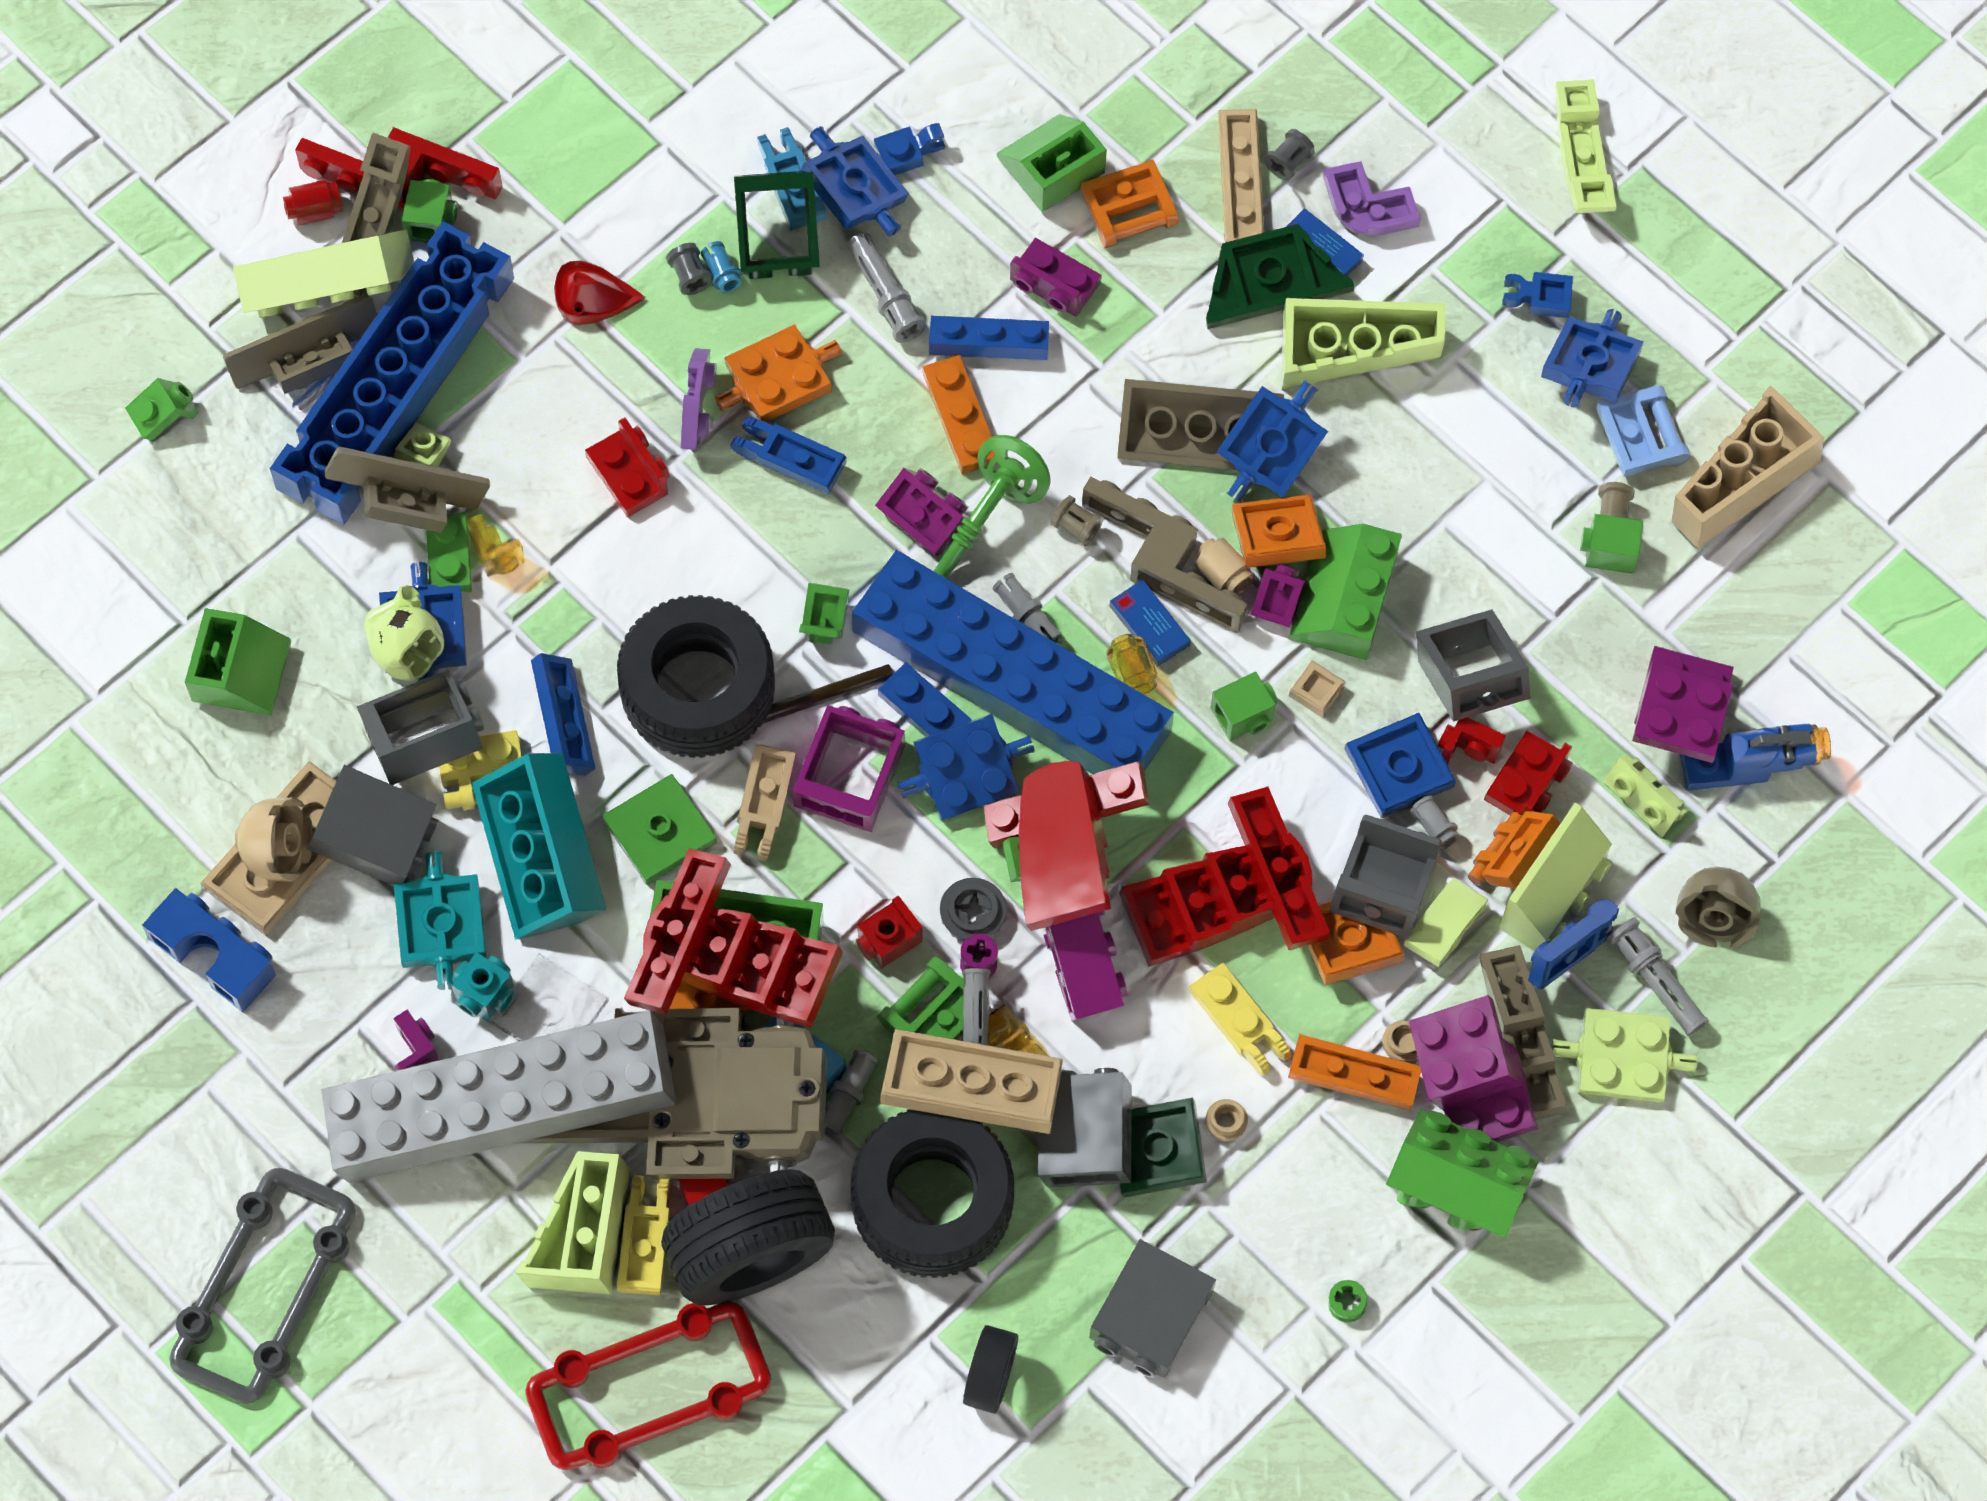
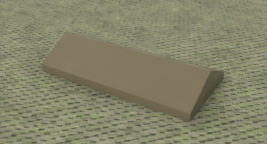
M1125 379L1117 458L1237 470L1233 463L1218 454L1217 450L1258 391ZM1274 393L1278 397L1284 398V394Z

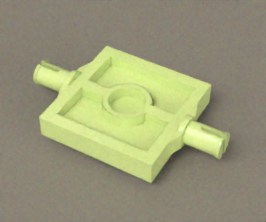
M1586 1008L1584 1011L1583 1032L1578 1042L1556 1039L1552 1041V1051L1555 1057L1576 1059L1579 1070L1578 1094L1663 1103L1665 1100L1666 1078L1670 1070L1695 1073L1697 1067V1055L1672 1053L1669 1042L1671 1017Z

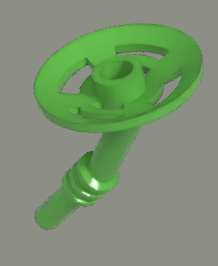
M996 435L988 438L981 445L978 452V465L990 488L969 518H963L962 523L964 525L958 526L957 531L959 533H953L951 536L954 541L934 569V572L948 579L966 550H972L974 547L971 542L978 541L977 534L982 535L984 532L981 527L1002 497L1017 503L1030 504L1041 500L1047 494L1051 484L1048 466L1041 455L1023 440L1009 435ZM1008 450L1021 456L1030 466L1025 468L1019 460L1008 457ZM994 451L995 455L989 461L988 466H986L988 453ZM998 462L1000 468L995 471V464ZM1033 479H1037L1036 490L1029 495L1026 492L1031 488ZM1021 480H1024L1023 487L1017 485Z

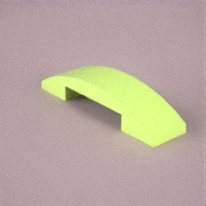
M1594 79L1556 81L1555 96L1559 139L1565 177L1576 213L1616 211L1611 174H1607L1598 124L1600 109Z

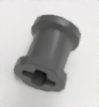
M1290 129L1285 134L1284 142L1275 151H1269L1264 156L1265 164L1275 176L1284 181H1289L1295 174L1294 169L1304 159H1309L1315 154L1314 145L1304 133L1297 129Z
M695 243L681 244L672 249L666 256L667 263L671 268H674L680 280L678 286L683 295L700 293L712 284L713 277L711 272L704 269L699 258L700 250Z

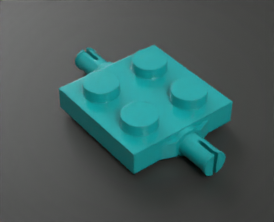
M430 851L425 853L427 876L415 882L394 884L400 958L403 968L424 965L436 967L437 988L439 990H446L444 977L446 974L447 986L450 990L453 989V964L464 960H471L476 952L487 958L479 879L477 874L464 876L444 874L443 853L434 851V867L433 856Z

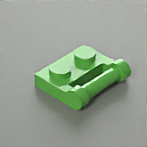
M934 956L926 964L927 970L890 1008L885 1006L877 1015L880 1023L890 1032L894 1033L895 1029L954 1040H958L963 1035L964 979L941 959ZM938 982L947 986L911 1024L903 1019Z

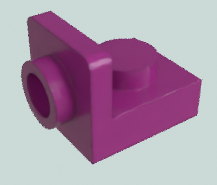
M1276 564L1275 570L1265 568L1250 615L1290 627L1306 582L1298 578L1300 570L1282 564Z

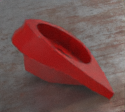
M581 260L569 261L563 264L557 273L554 285L555 302L559 312L569 323L577 325L598 323L628 310L645 299V296L631 285L617 278L604 268Z

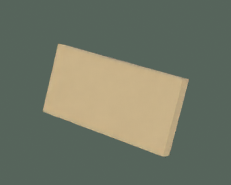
M308 761L277 797L296 798L302 801L306 807L299 808L303 816L311 818L314 834L336 780ZM234 844L200 884L202 889L266 936L332 860L312 851L309 863L301 864L296 872L302 874L299 879L291 882L273 881L259 877L249 871Z
M895 1029L880 1104L1050 1134L1063 1059Z

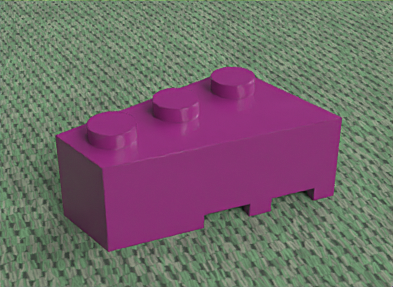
M1105 911L1045 927L1046 934H1043L1047 949L1051 948L1057 969L1055 974L1070 1020H1077L1124 1006L1122 997L1128 996L1122 972L1115 973L1111 957L1116 955L1110 931L1103 932L1099 916L1105 915Z

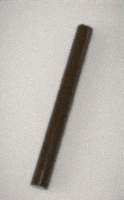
M889 664L775 702L772 704L770 711H768L766 720H763V724L886 682L893 675L892 669Z

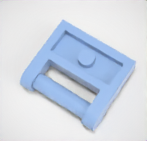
M1653 386L1620 395L1616 403L1606 399L1598 401L1596 410L1623 477L1666 465H1681L1691 458L1689 448L1686 444H1682L1666 405L1668 397L1663 386ZM1642 407L1651 408L1666 448H1658Z

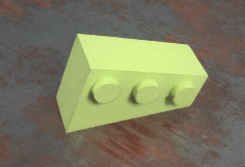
M577 1151L552 1199L554 1204L544 1224L539 1225L534 1235L536 1239L525 1261L520 1262L515 1272L528 1288L611 1294L631 1171L619 1154Z

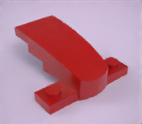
M1062 761L1051 763L1036 769L1024 778L1021 795L983 806L988 842L994 849L1002 847L1003 842L1008 838L1019 837L1020 877L1025 923L1031 931L1111 909L1106 879L1110 878L1104 849L1108 847L1101 818L1150 805L1144 767L1139 761L1089 775L1079 762Z
M1269 786L1232 796L1227 803L1245 846L1205 853L1201 861L1163 869L1159 877L1121 887L1119 895L1148 967L1212 946L1273 918L1276 919L1289 951L1328 939L1330 931L1311 888L1313 882L1309 858L1300 842L1291 832L1288 833Z
M689 848L669 895H666L648 919L643 937L644 952L624 996L625 1001L630 1006L667 1015L682 980L743 1007L812 1028L843 954L841 948L836 944L802 937L794 928L756 921L750 913L714 908L713 906L731 864L726 857Z

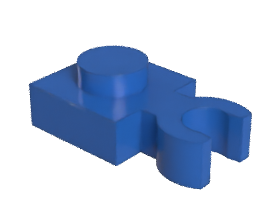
M1534 272L1531 282L1526 281L1518 274H1507L1504 280V287L1515 288L1518 293H1504L1502 305L1512 308L1528 303L1530 304L1529 314L1568 318L1571 310L1573 276Z

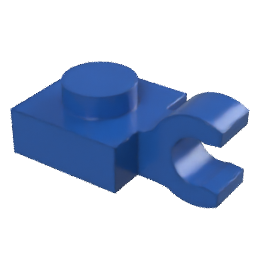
M939 123L926 126L915 136L909 126L874 138V147L878 155L894 175L924 166L922 155L935 153L946 148L943 138H945Z

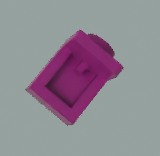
M407 1009L393 1018L399 1035L413 1053L395 1065L396 1071L439 1061L436 1050L430 1042L435 1039V1036L422 1017L415 1021Z

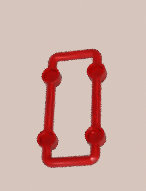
M727 1301L706 1308L704 1305L690 1303L679 1311L677 1320L586 1355L576 1350H567L561 1353L556 1358L554 1367L539 1372L530 1378L526 1385L525 1394L548 1459L556 1468L567 1471L589 1463L597 1468L609 1467L616 1462L620 1451L710 1416L720 1420H731L741 1412L743 1403L764 1395L770 1388L772 1379L748 1314L741 1305L736 1302ZM731 1319L754 1381L739 1387L729 1382L718 1383L711 1388L706 1400L615 1435L607 1430H596L587 1436L584 1447L565 1453L543 1394L544 1389L559 1383L567 1388L580 1387L587 1381L590 1371L681 1336L690 1341L702 1340L711 1332L713 1324Z

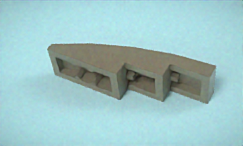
M1518 945L1480 954L1479 959L1487 993L1493 998L1503 1039L1518 1050L1536 1120L1566 1113L1567 1103L1555 1071L1556 1059L1543 1025L1545 1016L1535 987L1528 981L1530 972L1521 946Z

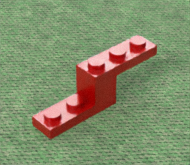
M395 127L392 128L387 137L411 146L408 169L398 208L403 210L405 208L410 180L421 181L425 173H428L430 177L441 183L451 182L459 185L470 194L478 197L485 195L496 200L503 188L499 167ZM303 137L300 139L295 148L299 168L304 174L316 180L323 178L331 182L336 181L341 189L349 193H357L359 191L364 172L360 170L363 163L362 160Z

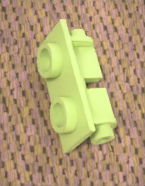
M1629 754L1625 757L1623 755L1620 756L1603 782L1658 835L1664 837L1673 823H1678L1688 813V810L1684 807L1685 802L1682 799L1680 800L1665 785L1657 789L1653 784H1655L1658 778L1641 763L1638 757L1633 759Z

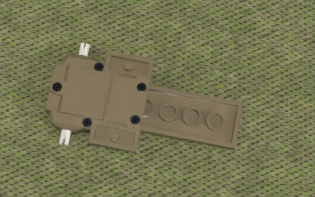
M740 1008L669 1009L667 1015L655 1012V1016L664 1026L676 1105L519 1143L648 1142L646 1175L649 1179H734L735 1155H741V1157L753 1159L764 1166L770 1167V1172L787 1170V1168L794 1167L797 1163L809 1159L816 1142L824 1141L828 1058L822 1048H817L810 1031L802 1027H793L792 1022L777 1018L776 1026L760 1028L754 1031H741L742 1012Z

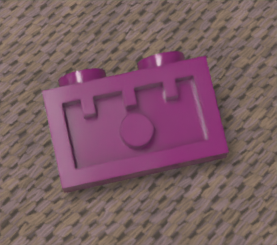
M1036 237L1021 258L1015 256L1010 262V280L1013 281L1017 288L1025 293L1033 292L1045 299L1053 309L1059 312L1066 311L1075 317L1078 316L1098 288L1102 279L1100 273Z
M903 468L875 506L932 554L939 556L953 539L951 537L953 533L958 532L957 527L963 526V518H969L970 515L966 513L969 506L951 492L946 497L936 488L939 481L924 469L919 468L916 472Z

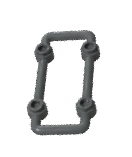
M274 1168L266 1172L255 1192L246 1193L239 1199L236 1212L240 1221L195 1306L187 1307L177 1316L176 1329L179 1337L169 1357L173 1372L180 1377L244 1404L254 1403L259 1400L265 1393L271 1379L283 1376L289 1369L290 1356L287 1348L330 1264L337 1263L347 1256L350 1244L346 1233L356 1213L355 1204L345 1194L284 1168ZM277 1185H282L337 1209L338 1214L332 1225L319 1229L315 1234L313 1246L316 1256L273 1340L260 1344L255 1350L253 1360L257 1370L249 1386H244L188 1361L187 1357L194 1344L203 1343L210 1337L213 1331V1322L209 1315L253 1231L265 1227L270 1222L273 1209L269 1200Z

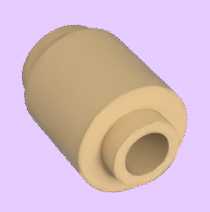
M1211 538L1204 542L1196 552L1198 558L1195 562V567L1219 590L1226 589L1239 595L1254 579V575L1250 572L1251 567L1246 568L1244 558L1225 538H1220L1216 541Z

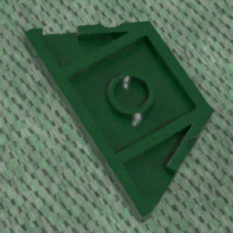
M1299 224L1225 242L1221 246L1218 268L1212 287V296L1206 315L1207 329L1284 310L1286 298L1327 299L1354 292V283L1349 276L1345 277L1331 262L1332 258L1321 247L1315 246L1311 241V236Z

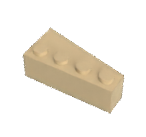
M1770 385L1763 393L1760 402L1754 409L1751 408L1745 414L1736 430L1730 437L1726 436L1718 446L1717 452L1709 461L1703 463L1675 496L1671 522L1697 548H1700L1820 464L1825 437Z

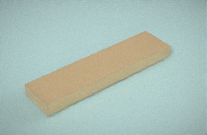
M1257 109L1218 110L1225 242L1265 232Z

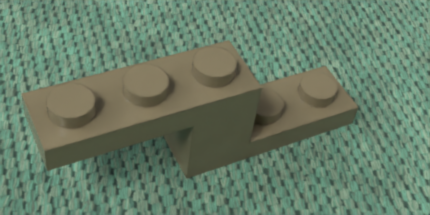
M1090 476L1083 488L1082 507L1094 513H1099L1104 518L1146 538L1132 562L1130 580L1138 583L1143 579L1153 592L1238 633L1245 621L1247 603L1243 602L1239 595L1230 590H1219L1207 584L1200 575L1188 571L1185 573L1182 571L1196 546L1198 529L1194 528L1187 519L1181 516H1170L1158 510L1147 499H1136L1123 493L1116 484L1107 480L1099 481Z

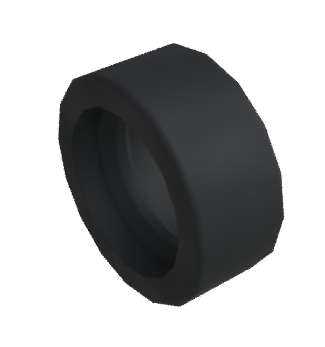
M989 1325L984 1326L969 1369L963 1394L964 1405L993 1414L997 1413L1014 1362L1019 1338L1017 1333Z

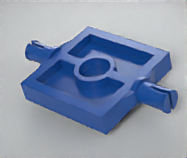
M823 126L815 128L809 137L822 152L819 156L804 162L800 171L813 170L814 190L845 230L864 221L876 220L888 237L895 235L901 229V225L897 223L888 210L904 203L909 195L908 191L863 135L849 142L835 143Z
M1609 309L1601 324L1589 323L1570 316L1568 317L1543 365L1541 374L1542 378L1569 387L1563 397V402L1567 406H1569L1572 400L1571 407H1577L1585 392L1615 403L1617 402L1641 354L1644 342L1626 336L1616 329L1622 319L1619 311L1616 310L1613 316L1614 309Z
M1305 380L1292 400L1278 397L1264 386H1261L1217 450V453L1233 463L1240 473L1227 492L1228 495L1233 497L1239 487L1243 485L1234 498L1238 502H1242L1241 500L1253 483L1266 486L1283 498L1328 433L1325 428L1314 422L1306 410H1304L1315 393L1318 392V389L1312 386L1306 396L1302 398L1310 386Z
M414 562L410 565L412 587L419 592L422 603L421 608L427 610L437 620L444 638L442 653L433 662L428 672L418 679V681L433 676L434 671L441 668L467 666L461 585L439 587L428 584L427 563L419 562V577L417 562ZM397 591L379 592L380 605L393 600Z
M989 714L913 741L920 761V775L898 781L897 786L901 790L914 785L899 791L903 799L925 790L934 801L939 819L944 820L1019 793L1012 773V759L1034 753V746L1029 745L1017 749L1032 743L1029 735L1006 744L999 735L993 715Z

